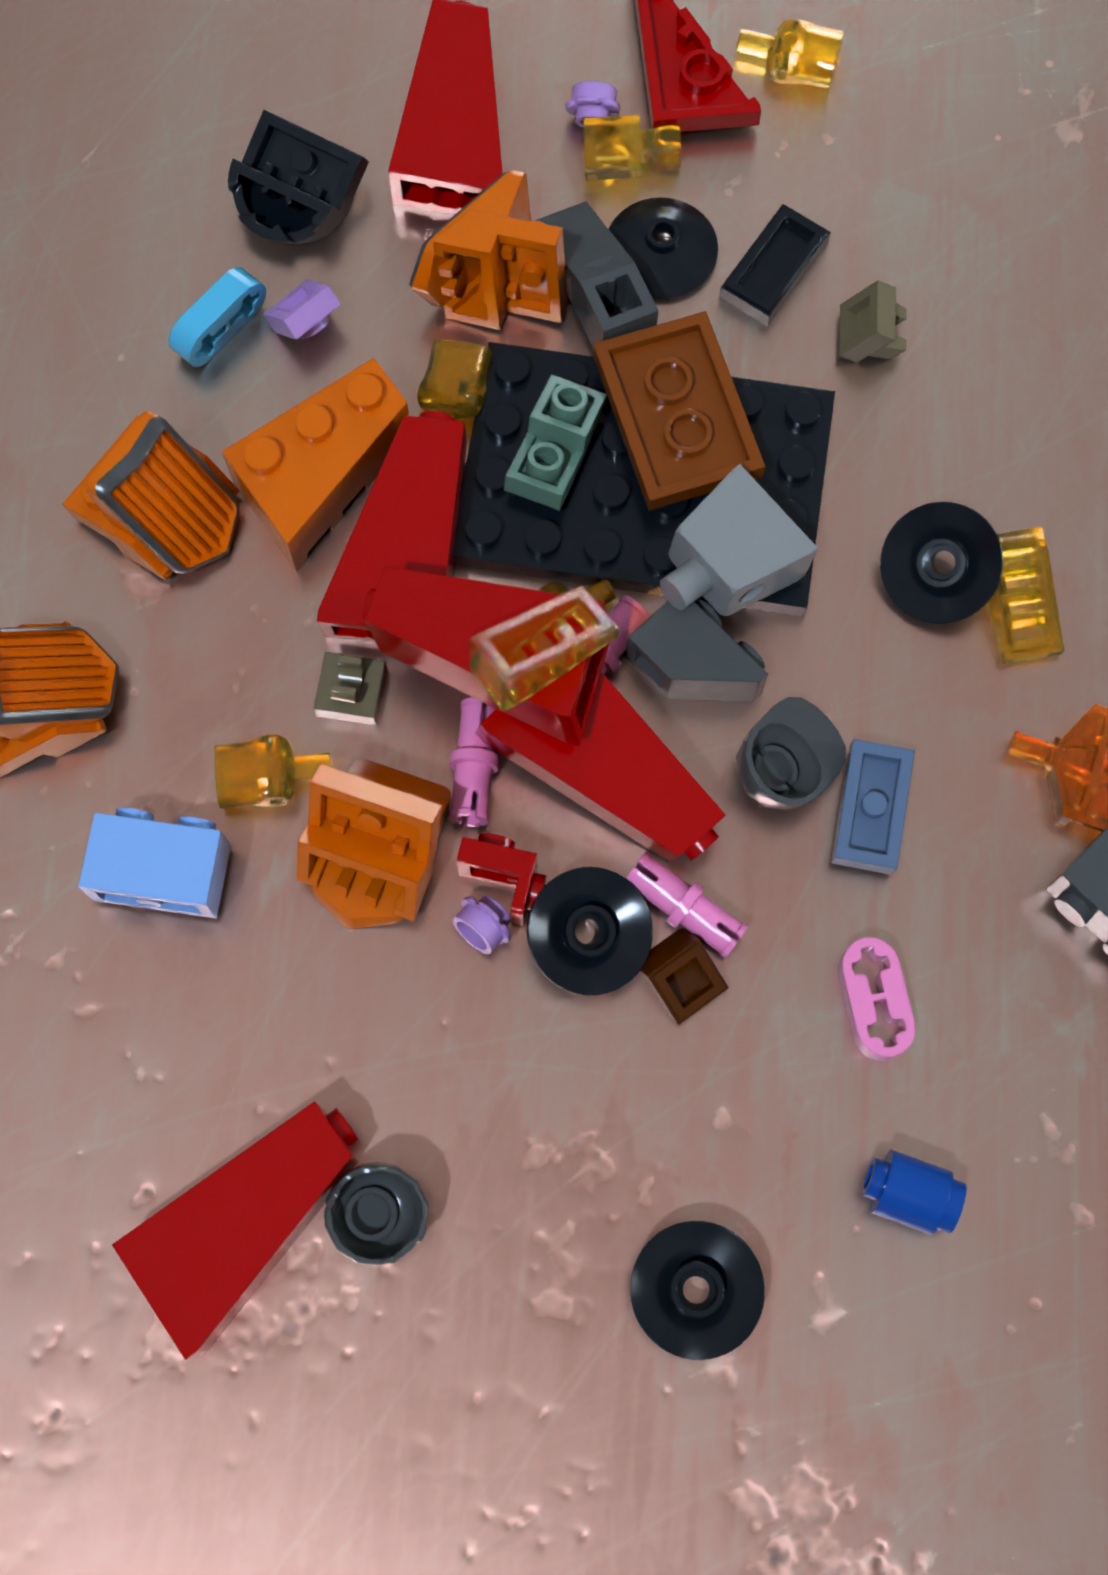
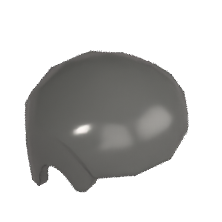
M382 1162L361 1164L343 1175L330 1190L326 1198L324 1211L325 1228L336 1250L356 1263L391 1264L398 1261L424 1238L429 1204L417 1180L397 1165Z

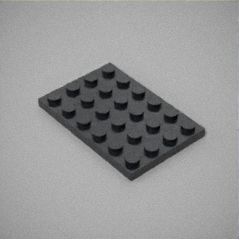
M488 342L462 483L453 554L454 565L664 596L660 588V580L677 568L671 562L668 555L675 531L710 493L649 511L608 397H606V403L586 454L560 511L505 491V475L528 432L530 415L551 374L605 394L606 391L592 356ZM732 377L765 464L763 477L755 479V481L808 538L816 544L835 391ZM813 560L806 575L799 581L745 608L804 617L808 606ZM703 596L699 598L704 602H708Z

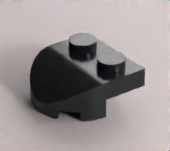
M263 110L242 162L234 158L232 159L228 174V189L233 193L235 205L240 214L238 218L252 232L277 243L306 244L328 236L341 224L369 161L351 150Z

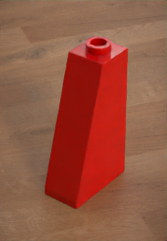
M432 0L388 175L393 204L455 215L503 174L488 7L476 6L466 1Z
M439 411L422 412L419 417L403 416L318 609L317 623L325 637L375 642L368 626L364 623L363 608L370 589L377 588L384 566L452 577L453 554L467 451L464 421H456L452 415Z
M388 566L383 567L377 588L370 589L363 608L364 623L368 626L380 652L567 744L580 746L612 637V629L604 601Z
M602 672L580 746L567 744L498 709L484 719L475 732L485 744L667 862L680 857L683 853L692 861L719 838V835L712 828L726 816L724 812Z
M314 1101L112 1244L185 1360L198 1359L209 1351L324 1206L334 1184L358 1163L357 1158L349 1147L359 1139L338 1108L326 1114L323 1108Z

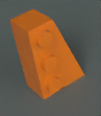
M375 358L362 364L221 451L233 483L238 487L242 496L296 572L307 561V553L328 528L333 530L344 517L342 511L363 487L367 489L375 480L403 416H409L407 401Z

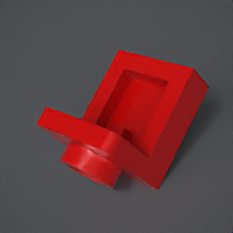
M481 833L478 840L462 837L456 860L459 875L515 888L510 909L511 924L524 926L527 910L531 909L536 896L545 886L547 875L537 873V853L516 849V843L513 840L497 834Z

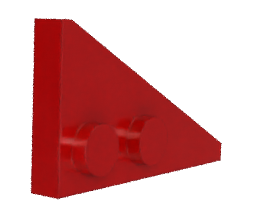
M635 0L652 135L759 125L761 116L760 103L755 97L748 100L732 79L733 68L723 55L717 53L712 48L711 39L688 9L685 7L680 10L673 0Z

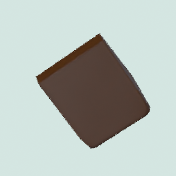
M685 929L675 931L650 949L649 956L639 971L641 978L678 1025L729 988L699 938Z

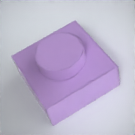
M305 280L263 313L275 333L296 340L299 337L300 339H306L321 331L328 324L329 319L327 315L339 307L341 303L329 285Z

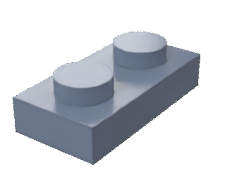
M858 739L852 740L849 746L832 853V864L890 875L896 872L915 750Z

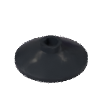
M661 197L638 201L620 212L609 227L610 232L635 262L654 301H673L691 295L708 281L715 269L718 256V241L714 228L705 215L683 201ZM665 236L670 238L671 240L668 242H659L655 240L653 237Z
M953 502L928 503L906 513L888 533L882 547L880 559L882 580L893 602L911 617L935 624L957 622L972 616L990 601L999 586L1004 564L1001 542L992 525L974 509ZM943 550L950 552L955 558V567L948 574L938 572L934 566L935 556Z
M599 867L576 868L553 878L536 896L527 921L528 946L539 970L556 986L580 995L609 993L630 982L645 964L653 940L651 914L639 890L620 874ZM581 920L589 921L594 927V937L588 944L581 943L575 936V927Z
M686 1221L662 1230L644 1246L633 1267L630 1281V1296L632 1308L640 1327L657 1346L678 1357L705 1360L720 1357L733 1351L750 1336L762 1314L765 1285L762 1270L755 1254L737 1234L715 1223ZM690 1277H699L707 1285L708 1294L701 1303H691L683 1294L684 1283Z

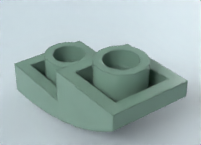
M551 374L530 415L528 432L505 475L504 490L560 511L586 454L606 403L607 394Z

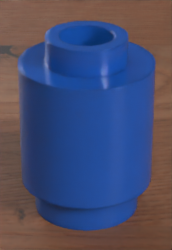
M891 1149L886 1154L884 1160L873 1158L863 1182L862 1196L871 1198L870 1213L930 1235L934 1234L936 1230L950 1234L956 1227L962 1213L967 1186L966 1183L953 1179V1172Z

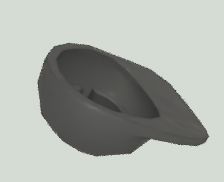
M787 697L775 704L743 739L736 755L738 775L748 796L765 807L784 811L804 806L820 796L838 776L846 762V746L830 719L814 704L802 697Z

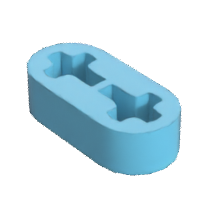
M241 267L230 269L178 319L170 332L168 339L169 347L193 367H200L206 364L259 312L266 297L265 286Z

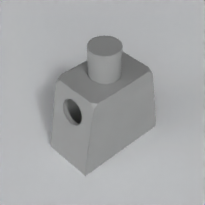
M739 464L675 531L668 555L671 562L677 568L660 580V588L668 602L678 610H684L703 596L720 615L730 616L803 578L811 565L818 547Z

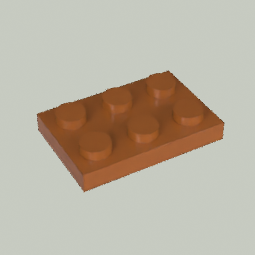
M706 311L593 343V358L649 511L711 493L739 464L754 480L763 477L765 471L764 461Z

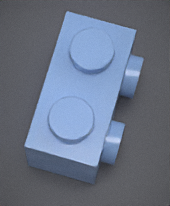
M117 808L115 815L94 812L78 887L93 901L217 919L231 845L220 830H215V823L202 818L182 816L178 818L177 824L154 821L153 814L134 808Z

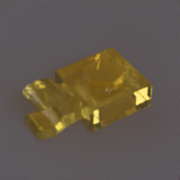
M640 115L583 118L586 181L642 178V163L650 164L659 170L681 168V136L679 126L667 125L654 129L640 130Z

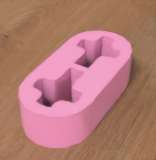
M864 937L853 942L841 956L838 964V977L853 1039L857 1048L866 1057L873 1060L889 1061L900 1056L912 1044L915 1036V1021L900 961L895 950L883 940ZM862 953H868L872 962H882L884 965V970L875 978L878 994L872 995L866 975H855L852 969L862 959ZM876 1004H881L886 1023H897L900 1029V1033L891 1038V1047H884L881 1037L870 1038L868 1034V1028L877 1022L874 1006Z

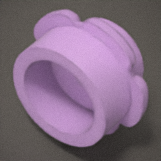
M584 81L572 87V99L566 102L565 108L569 114H574V117H576L575 123L578 126L587 129H603L609 125V120L618 117L620 105L616 102L617 90L614 86L604 82Z
M483 896L478 902L473 897L462 899L461 905L464 908L453 918V924L466 942L476 950L484 954H490L498 944L503 945L510 941L511 933L507 926L511 919L501 904L489 896Z

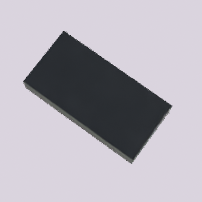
M782 204L723 283L719 298L768 326L826 247L831 232Z

